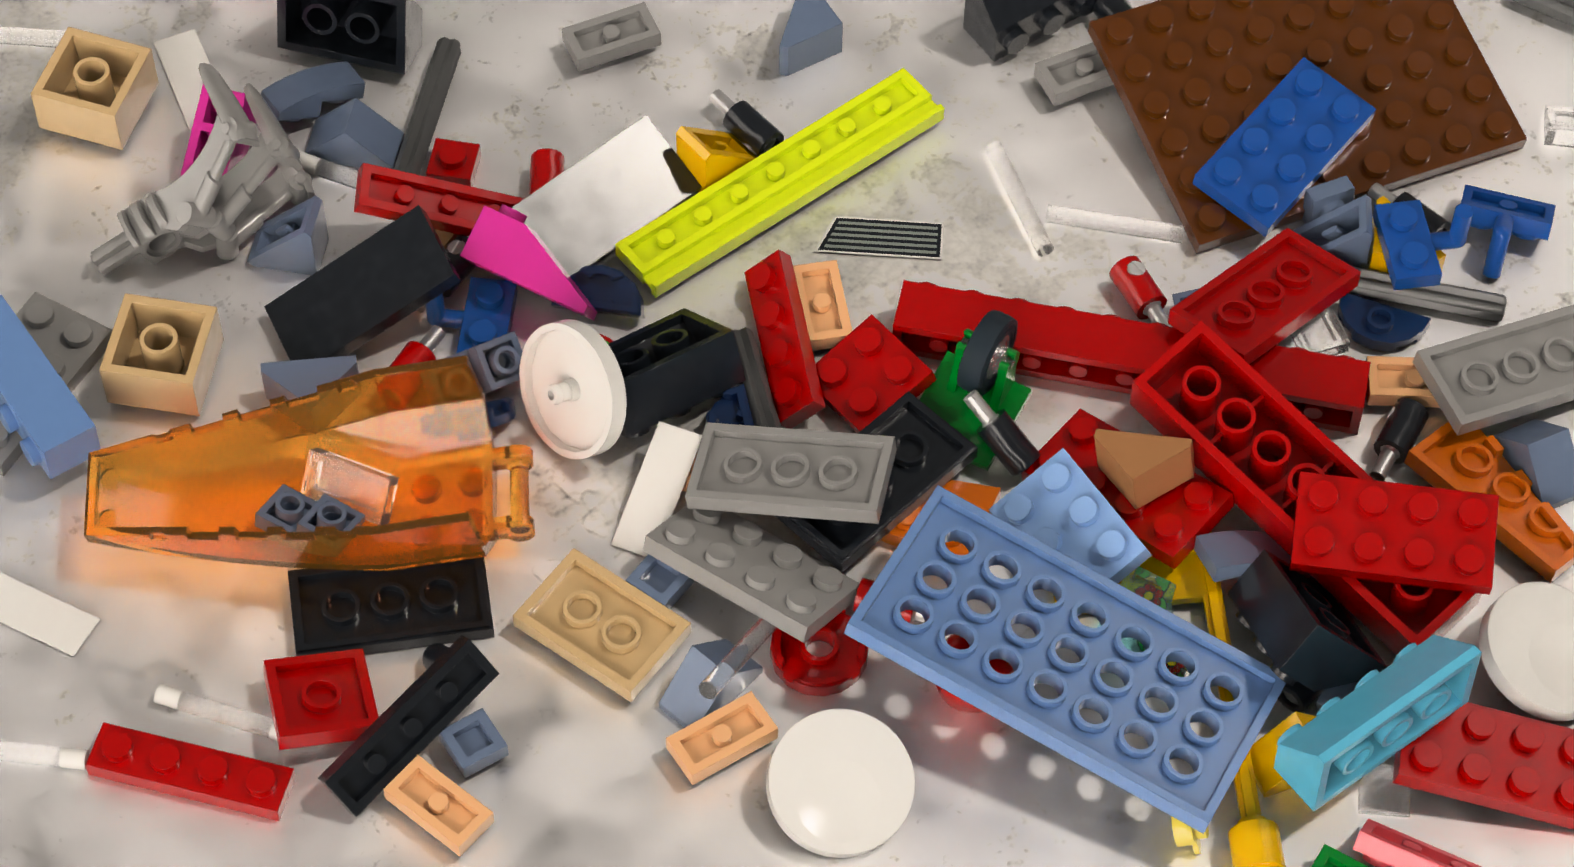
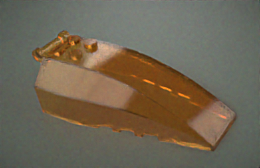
M467 355L373 369L318 385V392L291 400H287L285 396L269 400L270 406L244 414H240L236 409L223 413V420L193 428L189 423L172 428L167 433L160 435L151 434L88 453L84 537L91 543L166 556L309 569L391 571L486 557L498 540L510 539L516 542H524L535 536V520L530 516L529 470L533 467V450L526 445L494 447L485 394ZM508 469L510 470V515L497 517V471ZM285 484L316 502L326 493L366 516L365 522L361 526L354 527L351 531H338L335 526H316L315 532H287L284 527H267L265 532L255 526V514L281 485Z

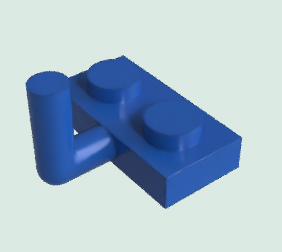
M1465 184L1461 204H1468L1474 210L1470 226L1481 230L1493 228L1482 274L1488 278H1500L1511 233L1524 240H1536L1539 238L1548 241L1556 205Z
M1420 200L1377 204L1374 206L1372 217L1393 290L1440 285L1442 271L1436 251L1461 248L1465 245L1474 210L1470 205L1462 203L1456 206L1449 231L1432 233L1429 231Z
M471 277L464 311L445 309L442 293L425 304L427 320L432 326L437 325L443 328L461 329L456 353L511 332L518 294L517 285L508 280Z

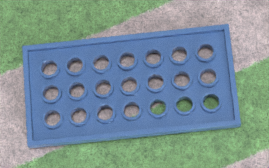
M937 485L855 610L844 631L845 635L1203 834L1286 685L1266 664ZM950 541L960 542L967 547L969 553L966 555L954 554L946 547L945 543ZM993 565L1004 566L1012 573L1013 577L1010 579H1000L991 573L989 567ZM928 575L940 577L945 581L947 588L942 590L933 589L924 582L923 577ZM1036 589L1047 590L1055 596L1057 602L1050 604L1041 602L1035 597L1033 591ZM973 599L981 600L990 607L991 612L988 614L976 613L968 606L967 601ZM905 610L916 611L922 615L925 623L920 625L910 624L902 618L900 612ZM1081 613L1091 614L1098 619L1101 626L1097 628L1087 627L1079 621L1077 615ZM1014 624H1024L1034 631L1036 637L1030 639L1022 638L1014 633L1011 626ZM951 634L959 635L968 642L969 648H953L947 643L945 636ZM1126 637L1134 638L1142 643L1145 651H1130L1123 645L1121 639ZM1060 648L1070 649L1077 654L1080 662L1067 663L1058 657L1056 650ZM993 659L1004 660L1012 666L1014 672L1011 674L998 673L991 667L989 661ZM1177 662L1182 664L1188 670L1189 676L1179 677L1172 674L1168 670L1166 663ZM1113 673L1123 681L1124 687L1113 688L1103 682L1100 674ZM1034 685H1050L1056 690L1059 697L1056 699L1043 698L1036 692ZM1213 686L1226 688L1232 694L1234 700L1229 702L1219 700L1213 695L1210 688ZM1149 697L1159 698L1166 703L1169 711L1165 713L1153 711L1148 707L1145 699ZM1084 708L1095 710L1101 715L1103 723L1091 724L1081 717L1079 710ZM1201 722L1211 728L1214 736L1204 738L1197 735L1192 730L1190 723ZM1128 733L1140 735L1146 740L1148 748L1136 749L1126 742L1124 735ZM1180 758L1187 761L1194 773L1186 775L1175 771L1169 760Z

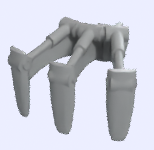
M199 64L198 69L201 79L217 113L211 134L197 159L182 176L161 190L147 193L142 199L135 201L128 208L117 213L118 220L124 231L92 251V255H90L92 262L97 265L102 275L105 276L139 253L156 265L165 257L167 258L175 253L176 250L185 247L200 252L216 248V254L219 258L223 260L234 259L239 253V245L263 227V222L285 203L291 200L294 204L298 205L315 196L312 178L303 170L299 160V150L293 145L263 96L250 83L246 84L243 89L261 132L259 137H257L256 124L248 119L239 101L221 74L211 64ZM236 143L252 146L243 159L222 176ZM276 165L278 169L265 182L262 183V181L266 178V176Z

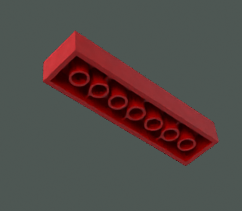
M1202 320L1132 382L1130 405L1163 436L1192 439L1195 466L1213 483L1231 492L1234 503L1290 556L1300 471L1374 480ZM1309 573L1395 655L1411 643L1419 645L1432 635L1445 636L1478 605L1482 595L1479 593Z

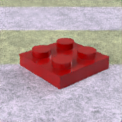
M872 314L816 363L824 402L857 434L908 391L915 397H918L936 381L933 371Z
M363 648L264 660L263 674L279 750L355 741L379 717Z

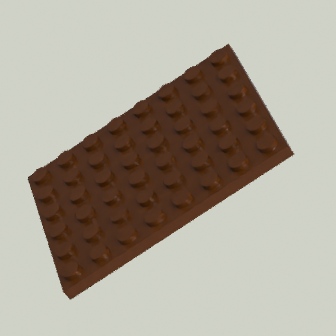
M1158 0L1090 21L1088 33L1196 254L1259 234V232L1192 183L1195 174L1303 57L1376 108L1373 119L1311 187L1347 175L1355 187V200L1365 194L1368 196L1369 189L1376 182L1392 191L1521 149L1527 141L1525 133L1453 0ZM1305 194L1274 229L1302 220L1305 212L1303 208Z

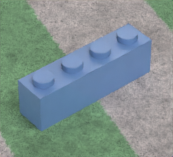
M0 295V420L9 433L17 431L23 439L19 443L29 463L33 467L40 464L49 478L53 479L102 452L96 426L4 297Z

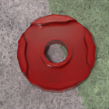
M844 609L804 643L775 627L772 632L770 658L775 673L788 687L804 695L824 697L841 693L859 680L867 667L869 647L844 634L847 623L851 618ZM824 641L833 650L828 655L819 657L810 654L806 648L812 642Z

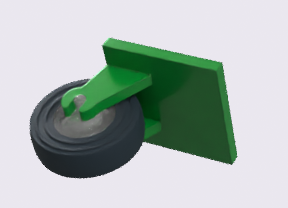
M997 310L989 311L974 331L968 328L965 329L964 337L961 342L958 341L955 354L947 351L934 373L936 381L923 392L919 399L978 447L977 457L971 464L986 471L989 470L996 456L978 435L977 429L982 423L963 399L973 390H977L995 413L1005 409L1014 422H1016L1032 394V389L1015 382L1016 365L1020 355L1019 351L1013 349L1018 328L1017 320Z

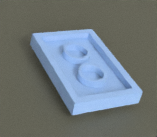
M1064 448L988 509L995 517L1116 583L1122 581L1152 556Z

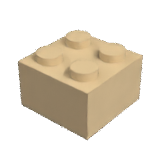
M68 27L31 92L39 128L123 150L159 83L152 49Z
M125 293L99 369L107 402L200 416L224 341L217 307Z

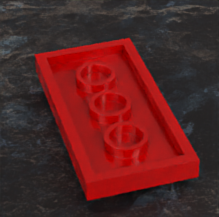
M1287 227L1172 307L1169 312L1168 324L1186 334L1202 320L1250 364L1356 288L1359 284L1361 271Z
M1080 408L1039 450V458L1021 473L1022 481L1064 448L1149 550L1152 557L1175 569L1194 549L1196 536L1208 534L1234 507L1233 494L1194 473L1193 478L1136 510L1100 470L1097 463L1094 440L1095 430H1120Z
M1300 471L1289 570L1490 595L1493 585L1499 495Z
M1467 702L1395 754L1392 783L1574 830V729Z

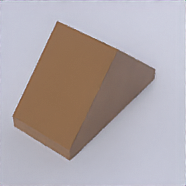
M1104 429L1095 430L1094 440L1098 467L1136 510L1194 477L1195 462L1192 439Z

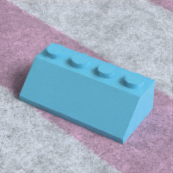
M1432 635L1419 645L1416 643L1407 645L1396 655L1390 666L1381 672L1375 669L1363 676L1356 684L1353 692L1343 699L1334 697L1327 701L1317 712L1316 718L1303 727L1300 724H1296L1286 730L1277 741L1278 747L1273 768L1313 811H1316L1466 704L1470 697L1482 652L1473 644L1437 635Z

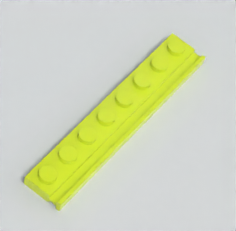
M902 68L615 244L616 256L642 284L646 283L649 286L652 295L657 298L944 119L945 108L941 104L937 105L932 100V95L905 68Z

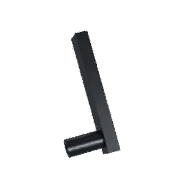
M461 635L450 647L440 643L428 646L422 657L423 665L427 670L318 777L349 813L357 817L500 674L470 639Z

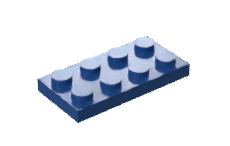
M1303 57L1195 174L1192 184L1266 237L1305 194V189L1310 188L1373 119L1376 108Z

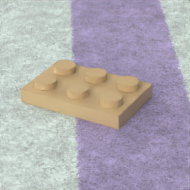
M575 548L570 551L513 615L515 627L630 702L634 700L691 634V623Z

